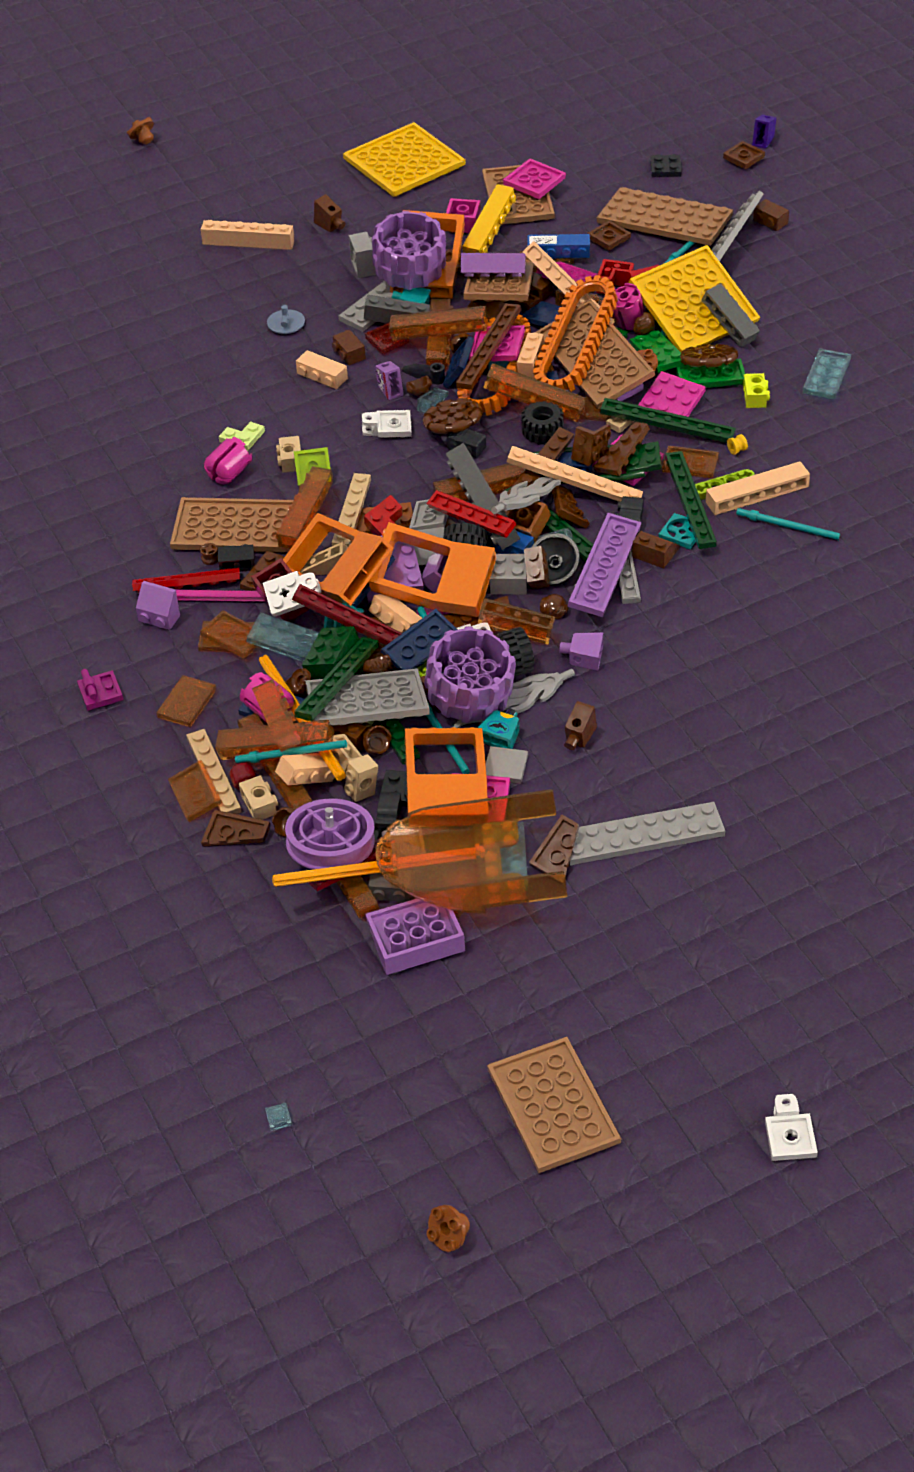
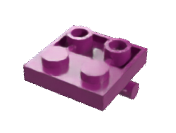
M87 669L81 670L83 679L78 680L77 684L87 711L123 700V695L113 670L95 676H90Z

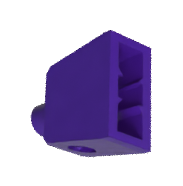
M761 115L755 119L752 146L765 149L774 138L776 117Z

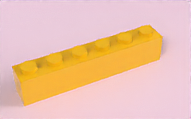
M496 185L462 246L463 253H487L488 247L493 243L494 236L499 232L500 225L504 223L505 216L509 214L511 205L515 203L516 195H514V188Z

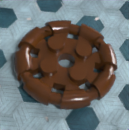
M702 344L697 345V347H688L681 351L680 359L684 365L690 367H720L722 364L728 365L736 361L738 351L729 345Z
M457 398L454 401L452 399L437 403L436 407L432 406L425 412L423 425L427 430L436 434L458 433L468 429L469 426L475 425L480 420L482 408L479 403L471 399Z

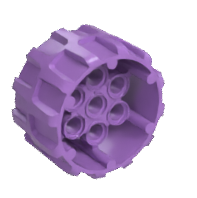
M402 211V213L394 215L390 214L381 223H377L372 237V261L376 275L379 279L386 281L389 286L400 287L405 290L419 287L424 288L430 282L438 280L441 277L442 268L446 266V235L444 230L440 229V223L436 219L433 220L428 217L426 213Z
M465 626L464 629L445 632L442 639L433 642L431 645L429 659L427 660L424 685L428 689L430 704L435 705L443 716L462 720V723L478 720L485 721L493 711H503L506 708L508 696L512 694L516 660L514 656L510 655L507 642L505 640L501 641L490 630L474 629L472 626Z

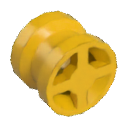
M742 434L727 440L728 449L733 455L748 449L747 440Z

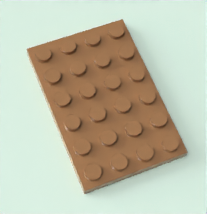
M521 165L482 169L488 199L496 185L506 186L503 185V179ZM514 189V195H516L515 203L511 205L510 212L505 216L504 223L501 225L555 219L549 192L538 199Z
M526 257L525 274H522V277H512V274H506V277H496V274H490V277H480V274H474V277H467L464 299L469 301L484 300L487 302L493 300H500L502 302L516 300L517 302L528 301L534 264Z
M568 1037L487 1065V1070L538 1173L621 1143V1138Z

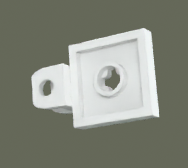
M410 410L363 413L362 434L364 436L384 438L411 437Z
M295 571L263 583L273 617L304 607L292 600L299 584L321 593L319 581L314 573H306L299 576V573ZM284 591H289V593H287V597H284L281 594Z
M777 1095L775 1098L774 1116L765 1117L772 1161L817 1157L810 1113L799 1114L795 1095ZM784 1100L790 1102L789 1104H782ZM790 1133L793 1137H797V1139L790 1141L786 1137Z

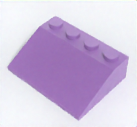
M461 253V273L465 274V277H474V274H480V277H490V274H496V277H506V274H512V277H522V274H525L526 271L525 253Z
M400 541L396 542L392 552L395 561L388 568L383 579L423 591V582L414 546ZM370 590L367 594L368 604H371L373 596L379 593Z
M444 891L365 914L386 975L465 951L464 934Z

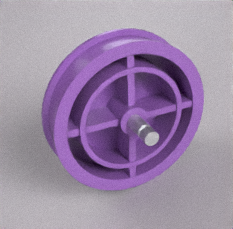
M321 799L309 802L297 808L289 816L285 825L286 848L289 855L298 864L312 870L361 863L371 854L374 848L373 818L366 809L351 801Z

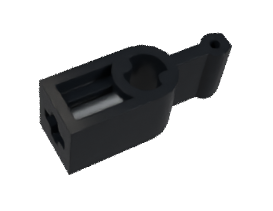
M381 792L377 817L375 819L376 828H395L401 811V793Z

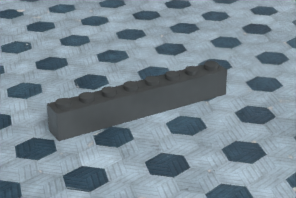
M464 443L447 452L446 455L449 460L446 462L451 470L455 469L453 474L456 479H461L459 484L463 491L467 490L465 492L470 502L474 501L471 504L491 511L494 506L498 505V500ZM500 511V512L497 513V514H500V515H502V516L507 517V515H506V513H505L504 511ZM515 529L511 531L507 538L492 533L493 535L490 536L495 546L499 544L502 550L520 540Z

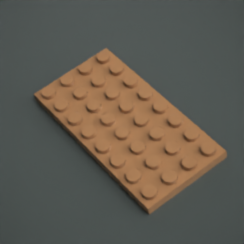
M620 187L597 216V223L604 224L610 220L622 228L711 246L732 217L733 209Z
M591 299L575 308L554 356L569 374L574 368L599 310ZM553 322L536 331V333L544 334V341L546 337H549L548 332L552 330ZM611 322L609 325H606V332L603 333L604 336L600 340L599 348H596L597 353L593 355L594 360L590 363L591 367L589 371H586L587 376L585 379L582 378L583 383L580 385V388L598 409L601 408L604 398L615 400L655 376L654 370Z
M181 497L170 547L171 549L200 550V547L206 543H213L217 545V548L248 544L254 545V551L289 552L317 514L318 501Z

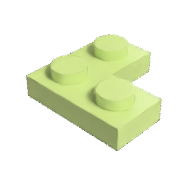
M249 422L242 431L227 427L219 436V442H223L226 438L232 439L236 437L246 444L244 447L248 451L265 432V427L253 422Z

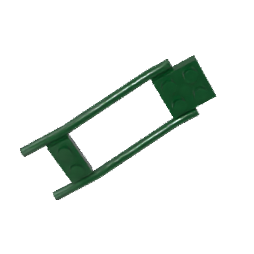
M641 442V444L636 445L635 453L628 457L629 462L626 465V474H620V476L611 474L597 476L611 481H624L645 477V472L662 469L659 442L646 444ZM567 447L564 452H572L573 447Z

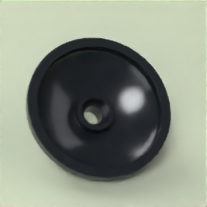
M558 533L548 534L533 544L532 547L542 546L546 552L550 585H559L566 582L577 571L580 563V552L575 542L568 536ZM559 561V564L554 566L555 562Z

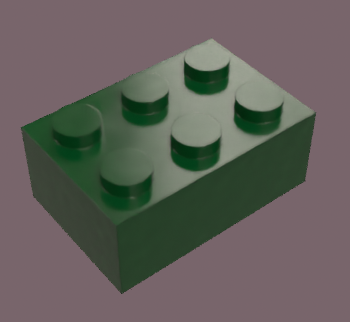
M354 626L326 627L321 629L302 663V667L311 673V680L324 679L359 641L360 638Z

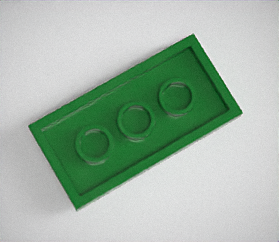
M652 331L648 334L637 335L629 339L630 344L636 351L653 350L658 359V366L655 370L657 373L684 365L680 359L681 352L660 331Z
M741 358L728 365L722 364L720 367L706 368V366H701V368L687 365L676 367L678 377L705 386V388L741 385L744 382L745 371Z

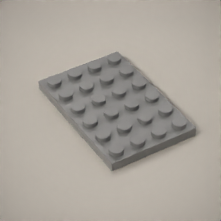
M418 669L353 675L313 720L315 727L429 715V705ZM323 679L306 681L307 694L309 695Z

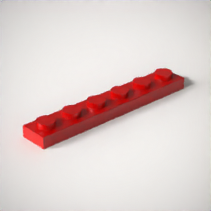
M438 490L435 491L426 503L429 508L480 526L505 538L508 537L517 525L513 519L500 514H493L487 509Z
M232 568L135 579L132 582L133 591L140 593L143 581L164 587H173L174 589L183 588L184 585L197 587L201 586V583L214 585L218 584L219 581L232 583L240 579V569Z

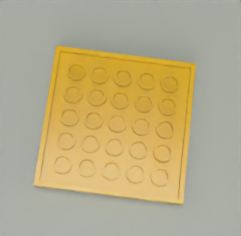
M414 122L343 153V159L393 197L466 165V160Z
M708 245L632 277L629 280L630 284L637 286L643 303L680 352L688 347L709 344L729 335L702 301L705 292L720 283L728 290L733 299L738 302V305L747 313L753 323L758 322L760 316Z

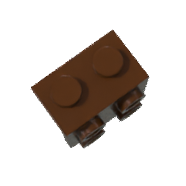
M606 424L596 431L578 426L575 430L571 459L589 466L603 457L608 451L607 446L611 436V426Z

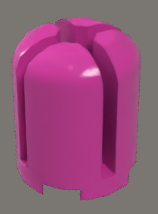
M625 283V286L615 289L618 302H616L617 306L613 310L616 324L620 328L633 330L636 318L643 316V312H646L637 286Z
M236 437L232 439L226 438L205 459V471L216 483L221 485L228 484L251 463L253 459L252 453H248L244 447L246 444Z
M262 672L250 677L251 682L247 685L246 689H241L240 701L267 724L277 725L285 721L292 712L291 707L294 705V698L291 693Z

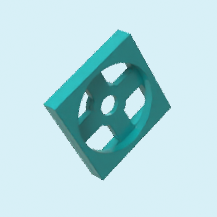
M676 513L672 515L659 533L660 538L677 543L688 549H691L696 542L693 532L689 531L690 524L687 517ZM675 522H679V523H682L683 526H682V527H676V526H673V524H674ZM683 530L685 533L681 534L679 531ZM668 531H669V532H672V533H675V536L672 537V536L668 533Z

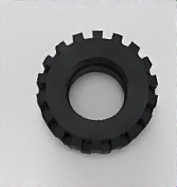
M547 401L529 404L521 414L522 434L531 442L546 444L559 427L564 429L562 409L557 404L554 405L552 402L548 403Z
M456 523L444 529L443 539L487 547L488 532L474 524Z
M517 627L499 632L497 637L501 641L505 640L507 642L510 655L514 656L516 660L514 677L532 672L534 670V654L524 629Z

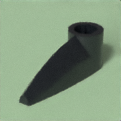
M433 363L432 365L412 364L404 366L402 372L417 379L428 376L433 382L432 384L435 385L443 384L445 379V367L442 363Z

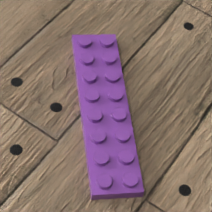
M607 513L569 599L568 607L603 617L642 522Z

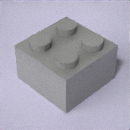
M367 232L349 235L351 262L357 277L362 278L376 275L372 261V237L369 238Z
M496 554L497 559L490 578V593L527 595L524 554Z

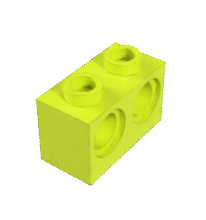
M764 373L744 374L743 389L746 408H766L767 401L770 400V391H767L768 380H765Z

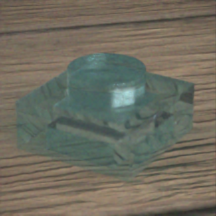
M287 1103L265 1108L270 1131L292 1125Z

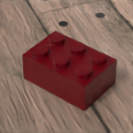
M282 558L251 577L255 589L268 606L263 583L292 573ZM284 591L281 595L287 597L289 591ZM304 606L276 617L284 626L310 608Z

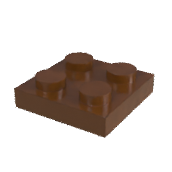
M744 141L723 153L724 159L744 169L765 157L764 151Z
M610 220L587 233L590 234L591 241L608 251L631 238L629 231Z

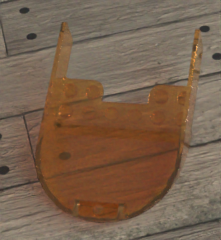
M552 789L420 808L409 812V816L401 821L399 819L394 821L387 828L386 834L380 837L377 843L376 862L383 877L407 894L438 907L460 912L486 914V908L568 896L564 871L522 876L519 873H502L500 848L512 847L518 843L517 822L525 819L556 815Z

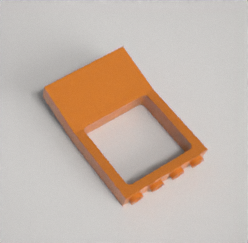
M409 211V212L420 213V212H422V211ZM422 212L426 213L433 220L436 219L440 223L441 230L455 232L451 261L446 262V266L442 268V274L438 280H434L427 287H424L431 289L430 297L453 299L464 232V215ZM390 286V293H393L394 290L403 292L404 288Z
M317 513L283 560L292 572L297 571L300 576L303 575L300 571L328 533L333 532L351 540L352 543L324 581L319 582L321 594L351 606L393 547L381 536L358 531Z
M388 522L387 528L383 530L382 538L393 549L395 543L400 541L446 555L448 558L437 592L432 594L383 579L393 552L392 549L368 583L371 591L432 610L437 609L440 612L478 617L497 559L495 548L453 542Z
M482 728L405 729L408 825L488 824L487 778ZM471 744L474 746L476 774L415 773L414 745Z

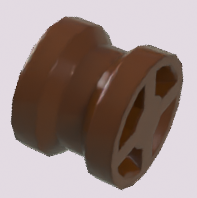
M206 543L200 547L201 560L204 564L213 565L218 562L217 545Z

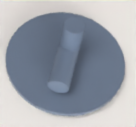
M282 305L280 311L271 314L267 319L268 328L279 334L294 333L305 324L303 314L295 310H289L287 305Z

